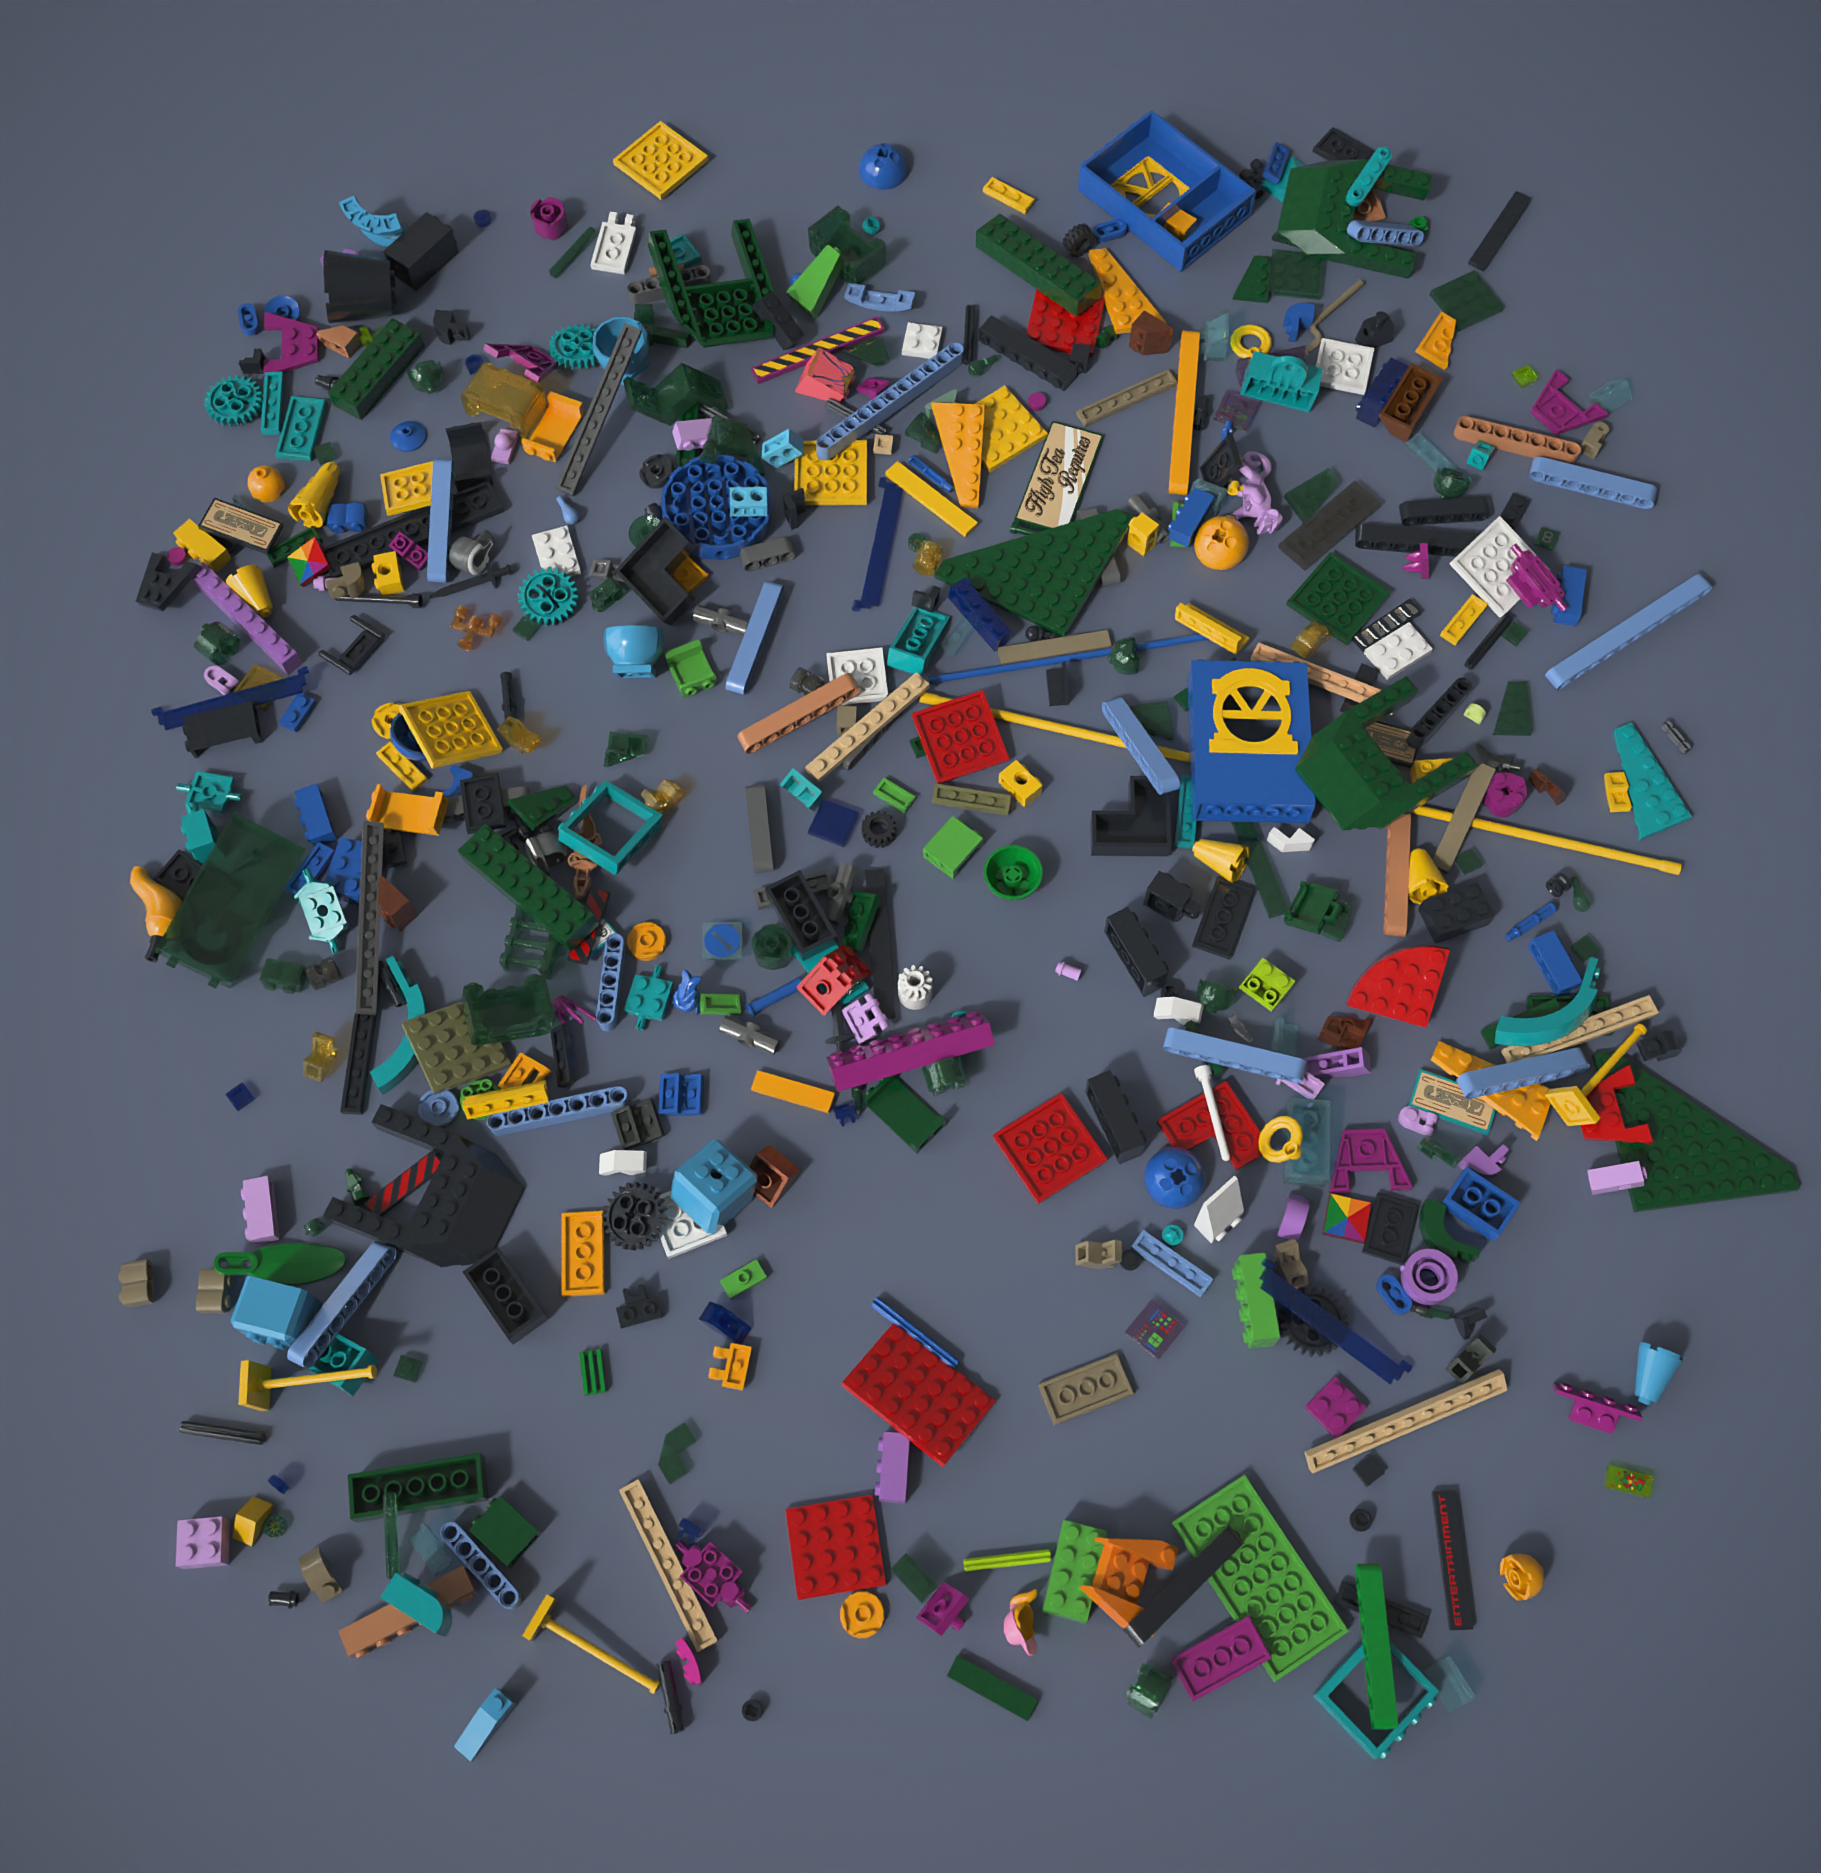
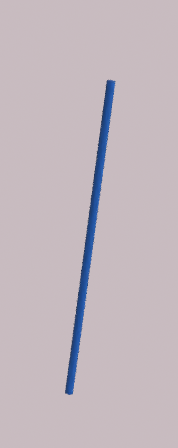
M1201 634L1187 635L929 676V683H940L1059 664L1065 661L1072 662L1210 639Z

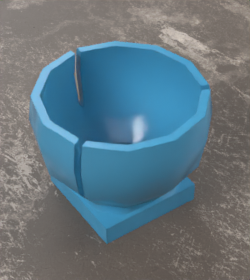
M613 317L601 323L595 330L593 335V353L601 367L605 370L624 323L641 329V336L621 381V384L626 386L650 366V361L648 360L649 336L640 322L629 317Z
M639 625L614 626L605 629L603 638L605 653L614 664L613 674L618 679L656 678V670L653 668V665L663 652L665 640L663 629Z

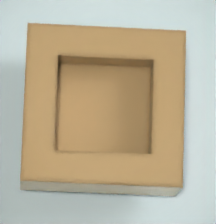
M875 434L874 453L892 455L893 436Z

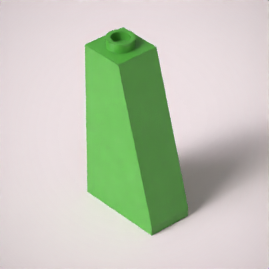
M829 245L822 250L786 291L790 299L814 319L818 317L844 264L841 251Z

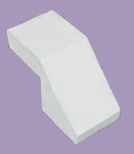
M1274 827L1269 832L1267 841L1281 852L1309 851L1315 839L1300 828L1291 838H1288Z
M1177 997L1157 998L1154 1017L1156 1019L1175 1018L1183 1025L1190 1020L1194 1024H1200L1204 1005Z
M613 1150L600 1154L599 1174L606 1176L621 1172L635 1175L646 1172L647 1152Z

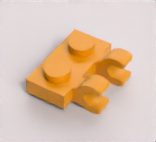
M734 1343L730 1344V1349L715 1346L713 1357L727 1359L725 1370L710 1368L709 1379L723 1380L722 1387L743 1391L752 1347Z

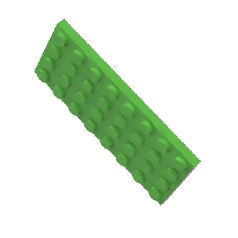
M1245 1475L1171 1523L1194 1559L1228 1526L1245 1542L1208 1581L1235 1623L1250 1616L1272 1656L1271 1659L1262 1663L1273 1682H1276L1349 1632Z

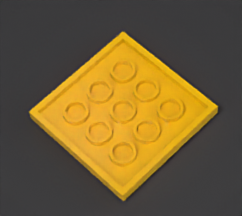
M661 121L613 159L616 167L660 200L709 161L708 155Z
M1006 386L1001 387L975 403L985 405L981 463L989 472L994 471L1041 442L1048 435L1044 428Z
M867 440L854 441L829 460H821L817 457L816 441H803V454L795 458L794 491L800 488L804 489L805 505H867Z
M470 691L400 705L399 710L432 769L502 752V746Z

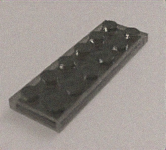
M1354 481L1280 542L1278 548L1305 571L1379 509L1381 502Z

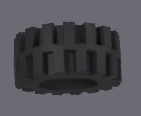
M1082 223V225L1078 224L1073 226V229L1068 230V233L1064 235L1063 245L1072 257L1083 256V253H1087L1089 249H1092L1096 237L1090 227Z
M877 811L875 814L871 812L870 816L867 814L865 820L863 819L862 821L864 841L868 842L871 847L875 845V848H878V846L885 848V844L889 846L896 837V823L894 818L892 819V815H887L885 811L883 813ZM876 824H882L887 827V831L884 834L876 835L871 832V828Z

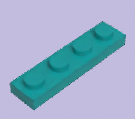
M265 372L260 430L262 435H278L281 432L284 389L283 372Z
M1181 774L1174 847L1193 849L1196 821H1192L1190 775Z

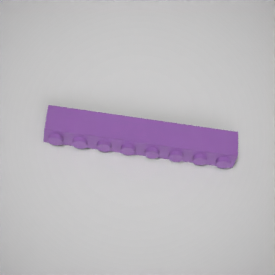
M204 562L199 565L202 569L192 579L195 585L287 675L303 664L297 652Z

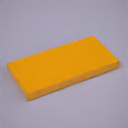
M603 1210L562 1213V1297L605 1294Z

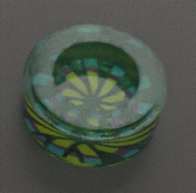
M920 533L912 534L908 539L910 550L914 552L923 551L926 548V537Z
M280 1515L269 1516L263 1524L264 1533L271 1538H279L287 1530V1522Z

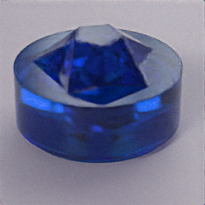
M478 210L473 216L475 224L479 227H486L492 221L491 215L487 210Z

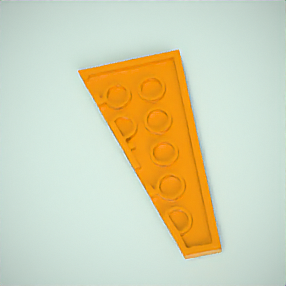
M1438 1041L1431 1061L1444 1071L1456 1077L1466 1072L1497 1066L1441 1041ZM1534 1084L1480 1097L1503 1116L1507 1115L1513 1119L1517 1127L1526 1129L1532 1134L1531 1137L1534 1140H1538L1551 1104L1544 1095L1550 1088L1541 1084Z

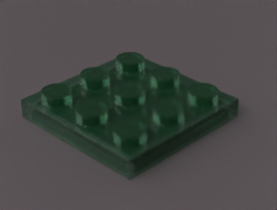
M1272 249L1268 295L1320 300L1324 260L1319 257L1306 256L1303 252Z
M1475 270L1430 291V296L1439 308L1456 320L1455 328L1458 332L1502 312L1504 308Z

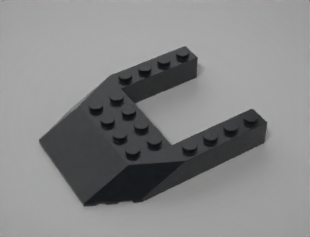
M380 1104L372 1120V1124L377 1130L443 1155L408 1227L335 1197H332L323 1216L330 1223L372 1240L382 1242L439 1267L465 1266L476 1263L496 1248L524 1190L523 1185L495 1153L456 1133Z

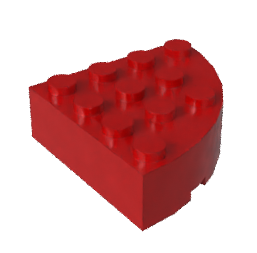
M1418 945L1400 948L1385 954L1373 962L1360 975L1351 988L1346 1005L1427 1028L1450 949L1435 945Z

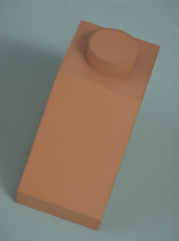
M343 325L320 330L316 333L321 345L347 358H350L361 345L358 332L353 328L349 329Z

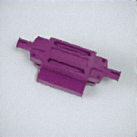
M1517 543L1514 544L1510 549L1517 557L1510 566L1513 575L1506 579L1507 583L1528 609L1537 603L1540 607L1556 604L1561 612L1566 610L1568 606L1561 599L1565 593L1559 587L1561 585L1538 555L1535 557L1530 550L1523 552Z
M682 1540L678 1543L684 1549L678 1544L675 1545V1548L684 1555L681 1563L687 1567L679 1577L710 1606L714 1608L719 1601H723L730 1608L738 1605L746 1614L749 1610L743 1604L751 1610L753 1606L743 1598L746 1590L738 1584V1579L744 1572L716 1546L709 1542L703 1550L697 1545L689 1548Z

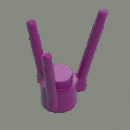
M564 995L558 996L552 1003V1006L556 1009L554 1014L563 1024L567 1023L562 1015L567 1016L569 1014L580 1024L584 1023L573 1011V1007L592 1020L597 1021L594 1015L577 1005L572 999H567Z

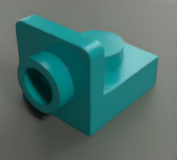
M1478 440L1466 463L1479 470H1483L1495 447Z

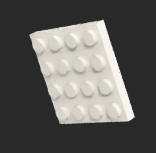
M1500 516L1449 563L1499 618L1520 600L1519 596L1506 581V579L1513 575L1510 566L1517 557L1510 548L1517 543L1523 552L1530 550L1535 557L1537 556Z

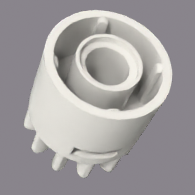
M912 965L911 969L904 968V973L899 974L898 997L906 1008L912 1010L922 1009L932 999V978L929 976V971H923L922 966L919 969H915V966Z

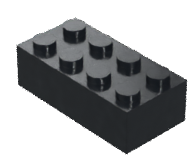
M801 870L765 887L766 896L802 961L838 944V936Z
M1126 907L1107 917L1104 933L1142 996L1146 997L1161 989L1166 983L1169 968L1166 962L1161 961L1156 946L1154 944L1151 945L1149 942L1147 931L1138 924L1139 921L1135 912H1131L1129 907Z
M1111 1070L1089 1078L1085 1093L1118 1163L1122 1164L1141 1156L1147 1140L1143 1130L1139 1131L1136 1125L1138 1120L1133 1111L1130 1112L1127 1106L1129 1105L1125 1093L1122 1094L1119 1089L1120 1082L1117 1076H1113Z
M499 1247L463 1271L473 1289L513 1345L549 1320Z

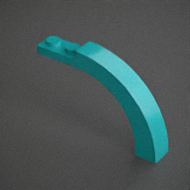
M394 956L387 958L386 961L406 998L408 1020L429 1013L425 997L418 984L414 985L409 976L405 978L403 972L406 969L401 960L396 961ZM406 1034L393 1055L383 1064L370 1071L376 1086L382 1094L387 1093L401 1083L418 1062Z
M1590 957L1578 994L1561 1010L1536 1018L1500 1016L1496 1028L1495 1044L1507 1046L1540 1045L1565 1037L1579 1028L1588 1019L1596 1004L1598 989H1595L1596 982H1594V979L1599 978L1601 970L1600 967H1597L1598 959Z

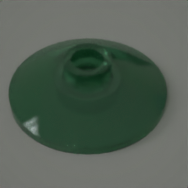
M653 515L638 517L629 529L631 543L637 547L661 520Z

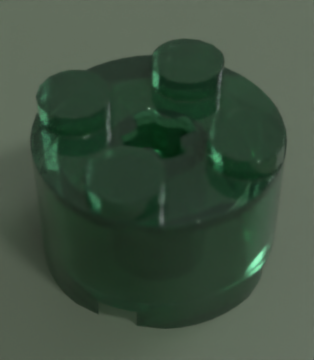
M216 621L211 624L205 623L200 629L201 633L197 641L194 643V648L215 665H223L228 662L226 659L230 655L234 656L237 653L241 640L238 638L239 635L222 622Z
M768 924L754 934L752 948L757 964L769 970L787 967L793 956V945L791 936L785 928L777 924Z
M957 1056L955 1061L953 1057L933 1062L931 1063L932 1068L929 1069L926 1066L922 1067L928 1091L932 1092L933 1096L945 1093V1090L950 1087L953 1090L963 1088L966 1081H968L961 1056Z
M1143 1663L1137 1673L1138 1682L1136 1685L1131 1684L1126 1693V1700H1128L1127 1704L1148 1718L1153 1719L1154 1713L1152 1711L1157 1713L1169 1691L1167 1689L1169 1685L1167 1682L1172 1684L1174 1678L1151 1663L1148 1665Z

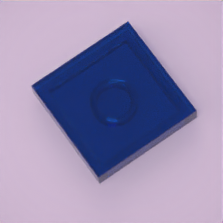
M823 799L811 823L808 834L844 848L859 816V812Z

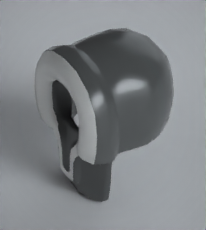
M484 530L476 540H471L467 537L457 539L449 551L451 564L458 570L468 572L469 574H480L486 568V563L489 562L488 553L495 543L493 535L488 530Z
M551 831L529 837L525 842L529 860L548 876H550L549 867L560 864L567 857L566 845L558 840L559 835Z

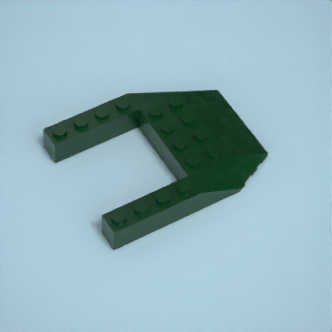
M1330 160L1290 169L1277 228L1279 235L1287 238L1288 242L1292 245L1295 244L1302 249L1306 256L1406 279L1409 278L1414 268L1416 253L1369 242H1360L1349 238L1347 233V227L1353 219L1355 206L1347 203L1346 195L1369 160ZM1387 165L1372 189L1424 201L1430 190L1432 174Z
M750 218L734 220L731 230V236L746 279L685 287L667 230L649 232L648 248L665 301L676 320L703 348L772 338L774 324L767 319L762 321L752 308L771 291L774 292Z
M1407 676L1348 709L1314 734L1295 767L1296 772L1342 831L1354 828L1358 830L1369 827L1385 828L1470 777L1479 766L1472 756L1465 751L1412 784H1408L1365 729L1410 703L1418 690Z

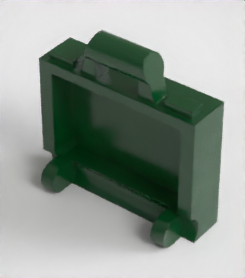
M1301 881L1300 889L1289 910L1287 909L1284 913L1285 925L1320 935L1325 923L1336 922L1342 910V907L1336 903L1339 898L1338 890L1312 882Z

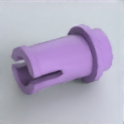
M1059 961L1055 972L1058 973V976L1064 975L1077 981L1082 969L1066 964L1065 961Z

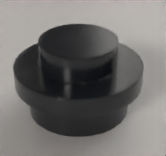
M1125 1250L1122 1252L1121 1267L1127 1271L1136 1270L1141 1262L1140 1255L1134 1250Z
M1356 1509L1351 1513L1349 1522L1354 1530L1364 1532L1371 1527L1372 1518L1366 1510Z

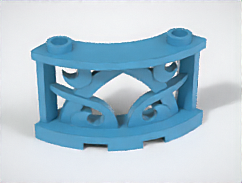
M355 196L339 202L347 218L360 228L371 241L387 248L408 229L396 213L384 216L372 215L361 207Z

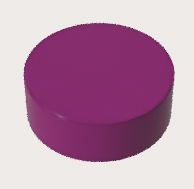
M1032 393L1028 398V406L1034 411H1040L1046 405V397L1042 393Z
M174 547L168 551L167 558L172 565L181 566L187 561V554L183 548Z

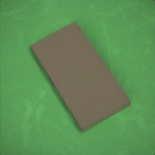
M1117 1353L1038 1384L1054 1426L1134 1395Z

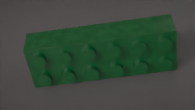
M392 318L328 391L332 404L362 420L425 347L420 332Z
M481 1453L348 1474L350 1520L358 1523L488 1501L485 1457Z

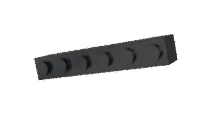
M991 315L979 328V341L982 344L991 347L997 353L1021 365L1025 370L1036 374L1040 379L1051 383L1055 388L1065 391L1077 376L1076 365Z

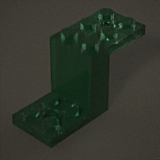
M684 363L677 366L654 388L628 376L623 380L630 409L669 426L697 401L722 412L729 408L721 380Z

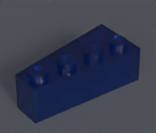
M1390 358L1387 364L1384 363L1382 365L1379 375L1375 376L1371 386L1367 389L1356 407V411H1358L1357 420L1374 428L1380 421L1379 413L1409 365Z

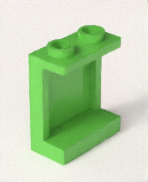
M699 639L664 652L666 663L682 698L693 696L701 690L710 689L717 685L716 675L712 672Z
M952 816L923 848V857L954 879L958 874L959 867L977 847L981 848L983 846L982 835L978 831L967 827L963 820Z

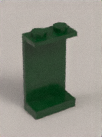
M896 1075L880 1079L879 1084L875 1088L871 1087L864 1095L865 1105L916 1154L946 1126V1120L941 1115L937 1117L896 1078Z

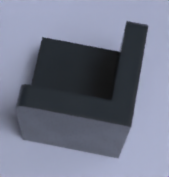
M255 348L253 357L239 360V366L243 374H263V365L266 358L262 349Z
M934 586L929 595L915 590L913 592L912 606L932 613L939 602L941 588Z

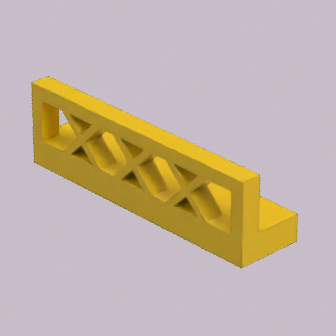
M1180 603L1176 607L1175 620L1234 654H1237L1249 642L1250 637L1190 603L1187 605Z
M543 1080L465 1097V1100H462V1107L468 1120L548 1103L547 1082Z

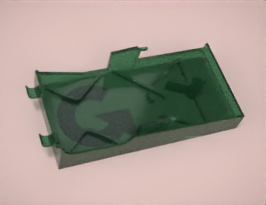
M233 812L207 860L196 875L184 901L157 945L155 952L168 958L169 960L166 965L175 968L178 963L209 978V986L216 989L218 984H221L230 989L306 849Z

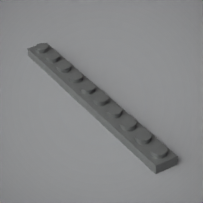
M624 323L556 486L557 490L574 496L642 333L641 329Z
M363 821L355 1014L375 1015L377 1011L380 933L378 892L379 878L382 876L384 823Z

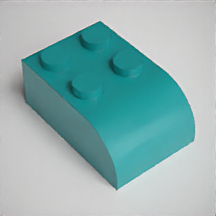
M337 1334L315 1364L306 1369L314 1374L368 1368L369 1365H375L379 1359L365 1348ZM366 1377L328 1382L354 1396Z
M406 1572L403 1575L395 1573L380 1598L434 1633L446 1637L452 1626V1612L449 1606L438 1598L440 1593L424 1584L419 1586L421 1581Z

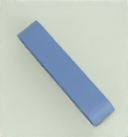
M1354 220L1347 227L1348 235L1360 242L1418 246L1424 238L1423 232L1411 225Z
M617 933L609 935L605 942L596 1012L597 1022L600 1028L606 1032L614 1030L617 1025L626 955V945L623 937ZM620 943L618 947H612L613 944ZM613 961L618 962L615 966H609ZM609 980H616L612 985L607 984ZM608 998L613 999L609 1004L604 1003ZM605 1017H611L609 1022H602Z
M455 1522L444 1524L440 1531L444 1542L503 1607L510 1610L517 1609L523 1600L521 1592L460 1525ZM456 1528L457 1535L453 1539H449V1530ZM466 1544H471V1552L468 1555H463V1547ZM481 1560H485V1569L483 1571L478 1572V1562ZM495 1576H500V1585L492 1588V1579ZM514 1592L516 1596L515 1601L508 1605L506 1603V1596Z

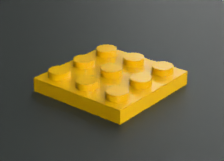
M433 461L380 474L385 510L388 516L431 505Z

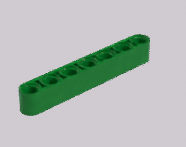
M1379 1563L1356 1564L1355 1576L1371 1726L1373 1730L1397 1729L1398 1717L1382 1570Z

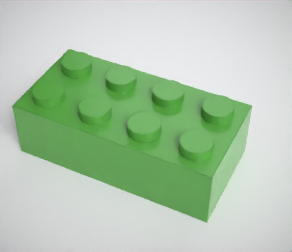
M1266 1254L1240 1255L1234 1267H1232L1233 1280H1237L1238 1288L1235 1289V1294L1242 1308L1239 1309V1317L1245 1326V1330L1242 1332L1244 1343H1248V1349L1274 1346L1280 1338Z
M1063 1520L1042 1609L1043 1613L1084 1624L1087 1623L1092 1599L1080 1589V1585L1092 1586L1104 1547L1103 1544L1094 1541L1095 1537L1106 1538L1107 1531Z

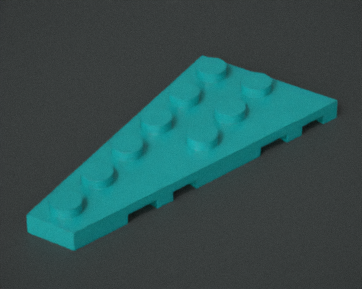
M1632 722L1616 728L1613 731L1617 752L1620 754L1621 768L1629 785L1627 793L1634 811V821L1638 827L1639 841L1690 820L1692 815Z

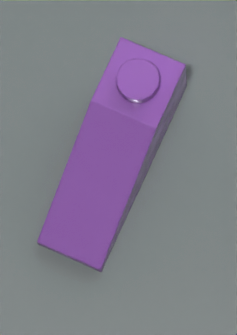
M1362 1047L1303 1058L1307 1062L1305 1071L1316 1078L1353 1077L1371 1073L1370 1055Z

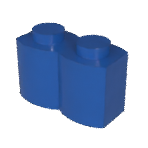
M354 502L328 506L327 525L331 532L340 534L348 530L360 532L367 529L368 510L364 503Z

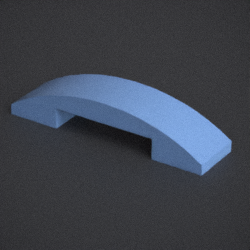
M849 283L844 298L851 303L868 309L894 312L911 309L916 293L899 290L898 294L866 290L865 285Z

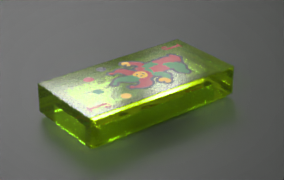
M1608 1465L1606 1467L1604 1488L1649 1499L1651 1498L1653 1476Z

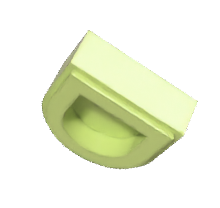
M1470 704L1464 716L1477 724H1481L1486 716V712L1481 706Z

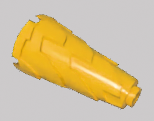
M328 462L324 464L290 502L288 506L290 515L297 522L300 519L303 520V526L319 528L324 523L328 513V506L335 494L334 490L341 473L337 463Z

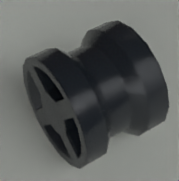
M1557 873L1554 879L1546 882V888L1549 893L1557 898L1562 896L1563 891H1568L1572 887L1571 881L1563 873Z

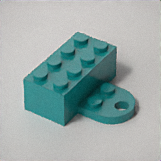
M1253 351L1245 370L1240 395L1309 413L1319 393L1323 369L1306 365L1303 360L1297 357H1278Z

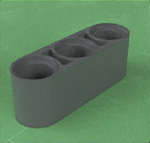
M788 537L745 547L739 554L745 571H755L788 562L795 557L791 541Z

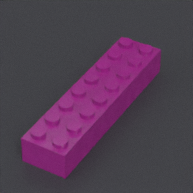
M971 1011L966 1014L967 1016L960 1018L951 1017L947 1019V1022H934L926 1028H914L903 1035L894 1034L889 1036V1039L883 1041L874 1040L866 1046H853L846 1052H833L829 1057H826L833 1083L839 1092L993 1046L995 1043L990 1023L981 1011Z

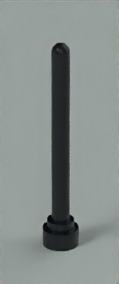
M413 593L408 597L359 595L351 599L350 595L335 598L336 601L408 604L412 608L420 609L423 604L422 594Z

